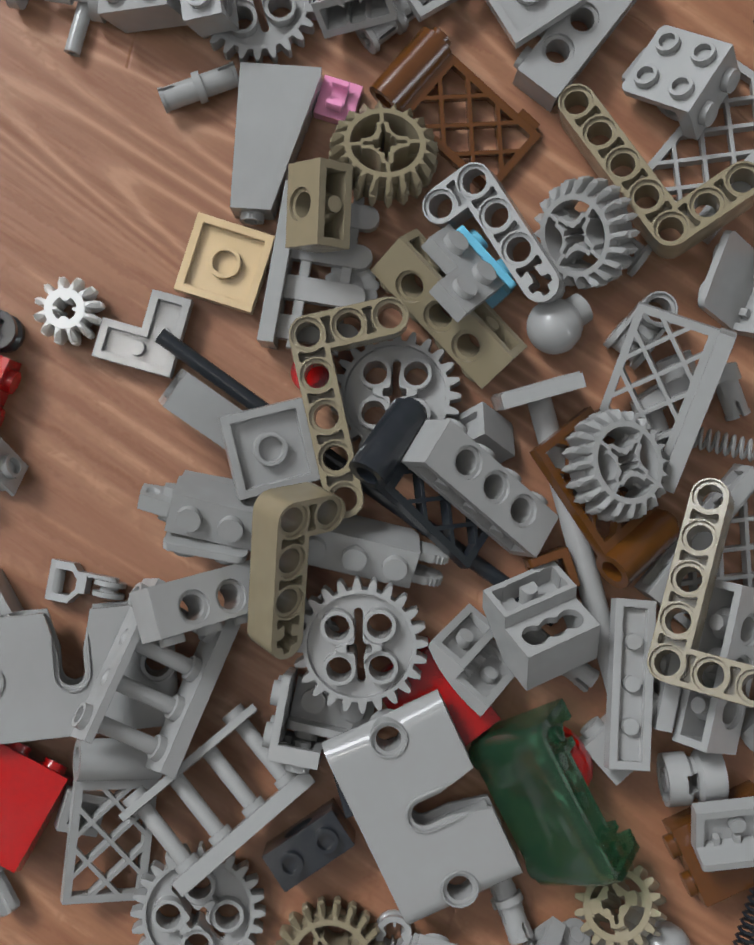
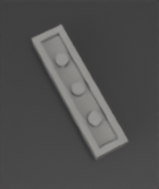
M611 598L604 767L608 769L650 772L654 677L649 672L647 656L656 626L657 601Z

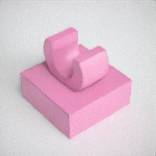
M325 75L313 111L314 118L338 125L339 120L345 121L349 110L357 113L363 95V86Z

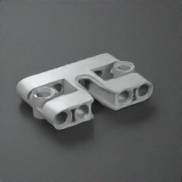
M128 600L92 604V608L89 610L83 646L85 674L77 679L66 676L63 671L61 645L48 608L14 611L6 614V617H2L0 613V744L71 737L70 735L74 729L72 727V719L75 711L82 702H86L130 608ZM175 645L167 647L175 651ZM134 651L123 675L168 696L176 695L178 692L177 671L167 666L161 670H154L147 665L146 656ZM117 691L105 716L134 729L163 726L166 719L164 712Z
M438 689L412 700L395 710L385 708L377 711L372 715L369 722L322 742L328 764L407 925L449 906L455 908L468 907L476 900L479 892L523 873L488 794L447 802L424 813H418L413 810L415 805L441 793L473 768L469 759V753ZM387 726L394 727L399 731L397 736L390 740H384L377 736L378 731ZM456 876H464L467 878L463 883L458 885H453L449 883V881Z

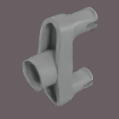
M691 350L683 351L686 358L692 356ZM676 353L657 361L658 371L679 362L680 359ZM695 361L689 363L693 374L697 367ZM737 362L726 363L716 388L726 421L736 420L740 418L739 415L741 414L746 416L751 413L739 383V379L742 376ZM683 366L661 376L671 397L688 390L690 380ZM658 383L638 395L644 409L665 400ZM631 400L630 406L632 411L636 413L638 410L633 400ZM666 406L647 414L653 429L658 430L656 435L669 429L663 413V409ZM669 436L659 440L660 443L666 444Z

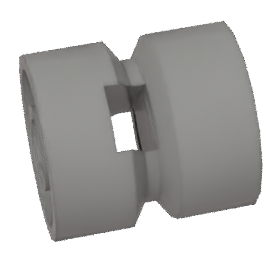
M694 749L690 756H687L684 751L658 753L656 762L658 785L666 807L689 806L693 803L694 798H697L699 802L728 799L729 781L722 754L705 753Z

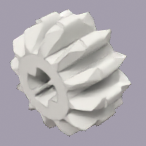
M59 277L58 289H55L50 284H44V290L49 294L46 299L42 297L35 298V303L43 307L44 310L33 315L36 321L44 323L41 333L47 337L54 335V342L59 345H64L69 339L72 345L80 346L82 341L81 334L91 340L95 338V333L90 327L92 324L100 326L102 319L96 316L95 313L105 309L103 302L95 300L98 291L93 286L85 288V282L80 278H76L70 284L65 277ZM68 305L73 306L72 310L76 312L70 319L66 317L68 314L64 312Z

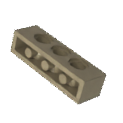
M416 228L399 237L370 271L379 279L381 287L386 292L393 294L406 304L409 317L421 324L429 332L437 347L448 353L459 364L463 374L483 389L528 346L486 301L458 323L443 312L442 306L429 291L446 274L421 248L427 239ZM415 275L422 280L423 288L417 285ZM469 334L477 338L480 347L475 346L471 342Z

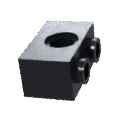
M332 798L267 842L262 858L284 892H287L355 846L356 831L348 819L345 818L335 799Z

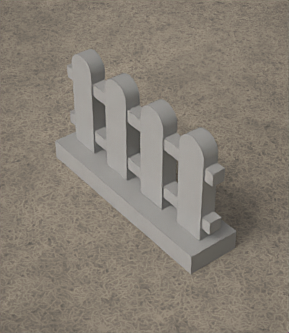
M285 180L257 341L261 347L278 350L279 340L287 341L286 348L291 349L289 328L296 318L303 316L305 303L338 308L366 301L363 288L350 284L352 271H366L373 262L371 250L364 245L357 244L359 232L370 233L379 226V213L374 207L364 205L365 197L358 201H355L354 198V202L351 203L349 250L313 253L285 248L288 180ZM293 261L301 262L299 275L291 274ZM312 264L342 269L340 282L310 277ZM286 300L294 301L292 315L284 314ZM344 319L338 326V333L346 338H352L358 334L354 326L344 324ZM312 326L305 327L298 335V342L315 345L319 341L320 331ZM338 352L332 353L334 357H338Z

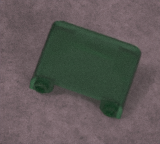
M563 698L495 723L474 739L469 748L470 761L474 768L479 770L525 859L527 872L532 879L542 886H608L622 882L626 878L640 847L631 829L617 833L619 826L616 820L605 821L570 753L576 743L572 736L565 738L563 723L572 717Z

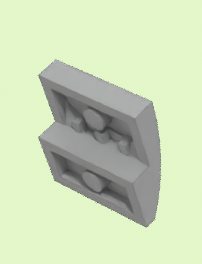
M469 603L431 640L428 648L448 683L466 704L481 717L515 676L503 662L498 646L493 640L494 636L487 618Z

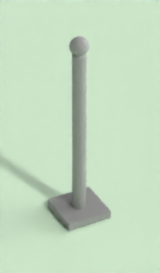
M577 371L497 393L490 398L495 411L527 404L539 445L559 429L551 397L587 386L583 372ZM554 446L546 453L556 468L563 469L565 467V457L561 453L565 449ZM550 485L565 544L569 549L581 585L578 587L582 605L601 625L597 660L607 693L610 611L600 574L596 567L593 548ZM573 489V494L576 497L577 491Z

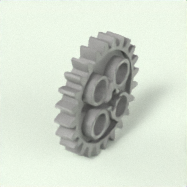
M236 0L238 21L248 19L252 21V24L246 29L204 36L203 39L211 37L210 44L214 51L224 46L223 53L226 60H230L235 53H238L240 62H247L249 56H254L256 63H263V57L269 55L271 61L274 64H278L277 53L283 51L289 58L293 57L292 43L302 48L305 47L302 32L313 35L315 30L311 20L317 19L311 6V0H261L264 15L269 26V31L263 32L253 0ZM284 7L291 11L282 18L272 15L278 8Z
M412 332L407 341H402L400 336L393 339V341L365 345V350L362 352L354 348L350 350L354 358L352 362L340 359L339 363L345 374H337L341 386L340 389L349 428L351 427L352 442L359 438L361 439L359 449L376 426V424L372 425L364 421L366 411L371 407H381L386 411L391 404L390 398L387 396L393 393V363L396 361L401 363L399 386L403 396L399 398L405 399L410 397L419 401L425 407L429 420H445L447 417L458 418L459 411L450 406V404L460 402L461 394L450 390L460 385L459 377H447L454 370V363H440L445 356V351L440 349L432 354L430 352L432 347L431 339L428 338L419 346L417 345L416 333ZM383 368L387 372L383 382L371 384L366 381V375L371 369ZM412 369H422L428 374L425 382L420 385H411L406 381V375ZM331 407L332 413L338 415L337 410Z
M359 575L355 576L353 587H348L346 582L339 578L336 592H333L325 584L321 589L324 600L322 601L312 595L308 603L313 612L305 610L304 622L307 625H304L302 644L297 651L303 653V655L296 659L294 666L295 668L307 667L308 669L302 677V683L316 681L317 684L312 695L317 696L323 691L328 692V706H331L337 698L342 699L344 712L348 711L352 702L358 703L361 714L365 713L367 702L372 701L378 711L382 710L384 697H387L394 704L398 703V688L406 693L411 692V684L407 677L419 680L421 678V671L414 664H424L427 662V655L417 649L428 646V638L416 635L426 628L425 621H412L418 613V606L404 607L407 600L406 592L398 595L396 598L391 596L393 590V583L391 582L383 590L377 589V577L374 576L368 587L362 585ZM356 608H361L363 611V642L366 644L364 653L366 678L364 680L358 678L357 645L353 644L357 632ZM375 614H384L389 617L392 625L385 631H376L370 626L369 619ZM335 615L342 616L349 622L350 627L342 633L334 632L329 628L327 619ZM377 656H386L393 662V667L389 671L379 672L372 667L371 660ZM336 657L344 658L351 664V670L346 673H337L332 670L329 661Z
M203 841L199 842L197 852H195L198 857H201L206 852ZM183 843V845L187 848L190 854H192L189 846L186 843ZM235 851L206 876L211 882L207 887H194L185 896L181 897L177 890L172 887L173 880L179 876L175 871L177 865L166 852V865L155 859L151 865L154 875L143 873L140 883L145 888H136L133 899L139 902V904L132 906L130 916L139 918V920L133 924L132 934L144 933L138 945H193L187 939L193 934L204 935L208 939V942L204 945H256L257 939L252 933L258 934L263 932V922L257 918L264 917L266 914V906L258 903L264 899V889L253 888L258 883L259 875L253 873L246 876L249 861L246 859L236 865L234 863ZM171 904L176 906L180 913L175 917H166L160 912L159 908L163 905ZM225 904H231L237 907L239 912L232 917H224L218 912V908ZM192 906L196 910H200L202 907H205L206 915L201 911L197 912L194 915L193 913H191ZM214 928H216L220 932H224L225 935L223 937L218 936Z

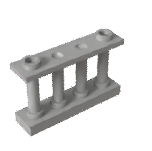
M145 578L142 582L137 583L131 592L162 584L165 581L159 578ZM129 597L128 605L130 608L87 701L82 702L75 711L72 719V727L74 729L70 736L92 744L97 732L147 753L148 760L145 768L175 779L241 624L234 626L233 618L221 621L223 630L198 637L200 642L193 656L188 658L167 647L160 648L159 643L154 641L142 644ZM180 607L182 615L187 619L188 611ZM134 651L182 673L183 680L176 695L168 696L123 675ZM117 691L164 712L166 719L160 733L153 737L105 716L115 692Z
M240 703L225 715L222 720L226 726L181 763L175 779L165 776L148 791L142 785L122 801L126 809L118 815L121 820L125 822L137 813L176 863L175 871L179 876L173 880L172 885L181 897L185 896L316 782L309 773H292L284 769L285 764L267 761L269 748L262 747L263 737L249 720L258 711L253 703L246 709ZM234 730L238 732L276 780L274 785L278 790L266 801L261 795L255 796L216 747ZM202 757L244 808L241 813L245 816V819L233 829L228 823L223 825L183 774ZM169 785L211 836L208 841L212 847L201 857H198L195 852L190 854L150 803L154 797Z

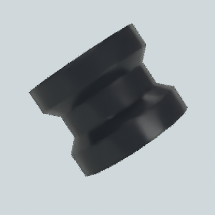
M0 309V324H2L0 326V353H11L22 346L25 339V329L23 323L17 317Z

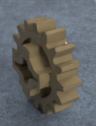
M607 859L605 871L594 865L592 871L595 877L592 880L582 877L580 881L587 889L585 893H575V898L583 902V908L577 909L574 913L576 917L586 920L580 930L587 936L593 935L591 940L593 945H649L646 938L649 934L660 937L661 932L655 927L656 921H666L667 916L658 911V906L663 905L667 901L666 897L660 893H654L659 888L660 883L653 877L647 878L649 871L641 865L634 869L633 863L627 859L622 860L620 868L616 862ZM625 880L635 882L642 892L630 891ZM622 899L625 901L624 905H621ZM619 908V914L615 913V909ZM599 921L610 922V927L615 931V935L607 933Z

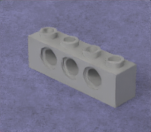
M587 0L585 5L540 33L538 36L541 39L533 49L529 46L525 47L513 65L517 69L513 84L547 111L551 112L558 103V97L563 89L573 84L637 0ZM571 22H583L588 30L578 31L571 25ZM557 52L563 57L564 62L554 63L547 58L546 53Z
M452 418L426 420L401 462L507 552L513 555L537 558L559 518L547 506L548 501L542 495L525 487L521 483L522 478L518 473L503 467L494 459L495 453L490 448L476 443L468 436L467 428L459 421Z
M250 560L243 564L225 566L129 593L142 644L158 641L160 648L185 642L184 633L196 629L198 637L223 630L221 621L233 618L234 626L247 623ZM218 591H220L224 597L223 607L221 606L218 600ZM181 601H184L188 607L187 619L181 613Z
M716 579L698 651L754 666L753 587ZM710 665L704 670L702 680L707 688H715L722 684L724 671L720 665ZM750 679L746 685V694L748 697L752 679ZM683 689L672 741L705 753L736 755L746 706Z

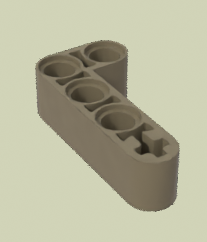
M312 482L268 489L258 496L253 507L247 632L249 638L254 643L280 660L292 657L300 648L303 640L309 537L336 529L341 524L346 511L342 498Z

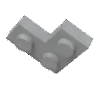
M450 224L431 235L421 246L446 274L444 278L433 286L429 293L457 323L504 285L497 276L493 266L483 261L470 247L466 237L459 231H456Z
M153 289L142 328L102 317L91 356L172 379L178 358L155 341L163 329H166L183 341L194 302L191 299Z

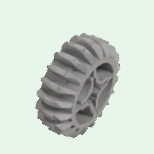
M590 176L567 179L561 183V186L554 187L549 191L550 198L544 199V201L539 203L544 213H540L534 218L541 225L540 229L534 234L540 238L541 245L562 275L565 286L572 287L576 285L578 289L602 287L607 285L608 282L618 279L623 275L622 270L633 264L629 255L634 254L639 248L632 242V238L637 237L641 231L632 228L631 221L639 214L634 212L628 213L627 207L631 199L627 197L619 198L621 187L616 185L609 186L608 179H594V177ZM579 201L589 205L585 212H578L574 207ZM587 254L588 256L594 255L598 260L595 264H590L582 258Z
M609 409L602 413L599 411L580 421L574 426L575 432L565 438L570 447L566 448L561 454L569 460V464L565 465L561 471L570 474L571 481L566 485V488L577 491L574 502L579 504L585 503V514H597L598 520L606 522L612 520L613 522L622 523L630 519L641 518L647 514V511L658 506L657 498L666 493L661 483H665L670 478L663 471V466L670 461L662 458L661 450L666 444L657 443L655 440L658 430H646V418L635 419L633 411L621 412L619 409ZM607 435L614 438L615 441L614 443L607 444L603 441V438ZM624 486L628 489L624 497L617 494L619 487Z

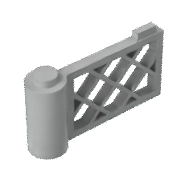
M94 738L92 744L78 739L75 742L73 752L74 778L60 895L62 905L136 901L133 899L136 888H145L140 883L142 874L149 873L154 875L151 870L152 864H149L152 833L144 822L141 824L138 821L140 817L137 813L118 825L110 834L97 822L114 805L123 812L126 807L120 800L132 789H138L143 785L148 791L162 777V774L145 768L148 760L147 753L112 738ZM83 790H102L109 798L91 815L82 807ZM110 790H118V791H116V792L113 794ZM157 796L150 801L154 808H156ZM80 815H82L85 818V820L81 824ZM134 824L141 832V840L126 853L116 840ZM93 826L104 839L85 855L77 847L78 838ZM111 845L122 858L104 874L93 861ZM77 855L81 860L75 865ZM139 855V857H138V865H137V863L134 861V859ZM127 865H130L137 872L135 887L117 888L111 880ZM87 866L99 878L88 890L72 891L73 879Z

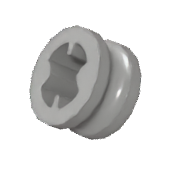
M392 909L383 912L376 922L380 928L376 941H383L384 939L385 945H409L412 938L411 924H406L399 910ZM389 923H393V927H396V923L402 925L400 928L401 937L394 939V935H391V939H388L386 937V925Z

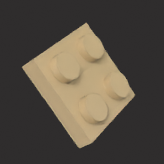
M198 212L174 290L253 315L272 256L275 236Z

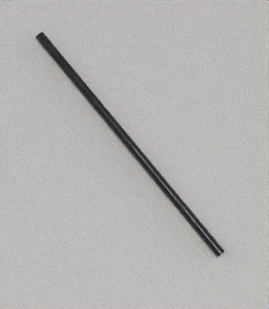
M163 329L156 338L155 342L246 408L252 409L269 405L166 329ZM331 448L326 452L325 462L332 470H340L347 464V460ZM362 483L365 494L428 538L378 489ZM455 538V546L463 553L467 546ZM478 554L469 569L492 585L510 579V577Z

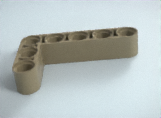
M580 83L571 84L560 93L558 97V110L563 130L597 176L608 179L609 186H620L619 198L627 197L631 199L627 207L628 213L634 212L639 214L631 222L637 230L641 231L642 237L659 257L674 259L682 255L754 205V163L749 161H739L730 165L676 202L587 85ZM575 105H581L586 108L584 112L579 114L568 112ZM599 135L610 139L603 145H595L590 142L593 137ZM619 166H627L633 170L630 175L623 177L613 173ZM743 181L748 183L752 189L748 192L740 193L735 191L731 184ZM650 197L657 204L654 207L644 209L639 207L636 202L640 198ZM701 205H709L715 209L716 213L710 217H703L697 214L695 209ZM672 228L677 230L681 237L675 241H666L660 237L659 233L662 230Z
M393 296L303 315L296 318L289 328V342L322 488L335 494L339 488L349 487L357 495L356 506L352 510L345 511L344 518H350L362 509L364 492L361 481L349 469V463L355 456V451L332 353L400 337L407 329L409 311L401 299ZM387 308H393L401 314L402 321L394 328L383 327L378 321L380 313ZM348 317L355 318L361 323L360 332L352 338H346L338 333L340 322ZM311 326L317 328L320 331V338L315 345L304 347L299 344L298 335L303 328ZM321 366L329 371L327 384L321 388L310 387L307 382L309 371L314 367ZM330 406L335 408L339 415L337 424L330 429L320 428L316 422L317 412L323 407ZM332 447H342L347 452V464L340 470H332L326 465L325 455Z
M704 478L699 480L690 492L647 656V666L654 678L666 684L754 709V701L746 694V685L750 679L754 678V666L698 651L734 511V500L728 487L719 479ZM711 492L723 494V501L717 508L705 509L702 507V501L707 494ZM709 532L713 535V541L707 549L695 550L692 548V540L698 533ZM690 572L700 573L702 576L700 587L692 592L683 591L681 587L683 577ZM681 612L689 613L691 617L689 629L681 634L674 633L671 628L672 618ZM676 653L680 659V668L675 674L665 676L661 671L660 662L666 654ZM710 665H720L724 671L722 684L715 688H707L702 680L704 670Z

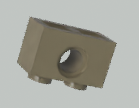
M322 157L288 164L285 248L313 253L350 249L352 164Z

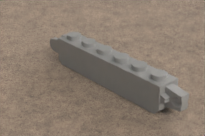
M182 475L178 477L177 483L166 482L165 486L144 483L140 490L137 509L158 515L157 519L166 522L164 531L251 551L253 507L258 496L238 500L234 485L192 475ZM358 515L343 518L341 524L330 532L309 537L308 565L354 576L359 575L367 579H372L374 576L377 577L379 582L388 584L391 582L393 585L410 588L411 582L428 585L429 587H438L443 579L440 570L417 564L418 560L432 564L435 563L436 565H445L446 563L448 564L450 558L436 545L420 541L419 534L411 528Z

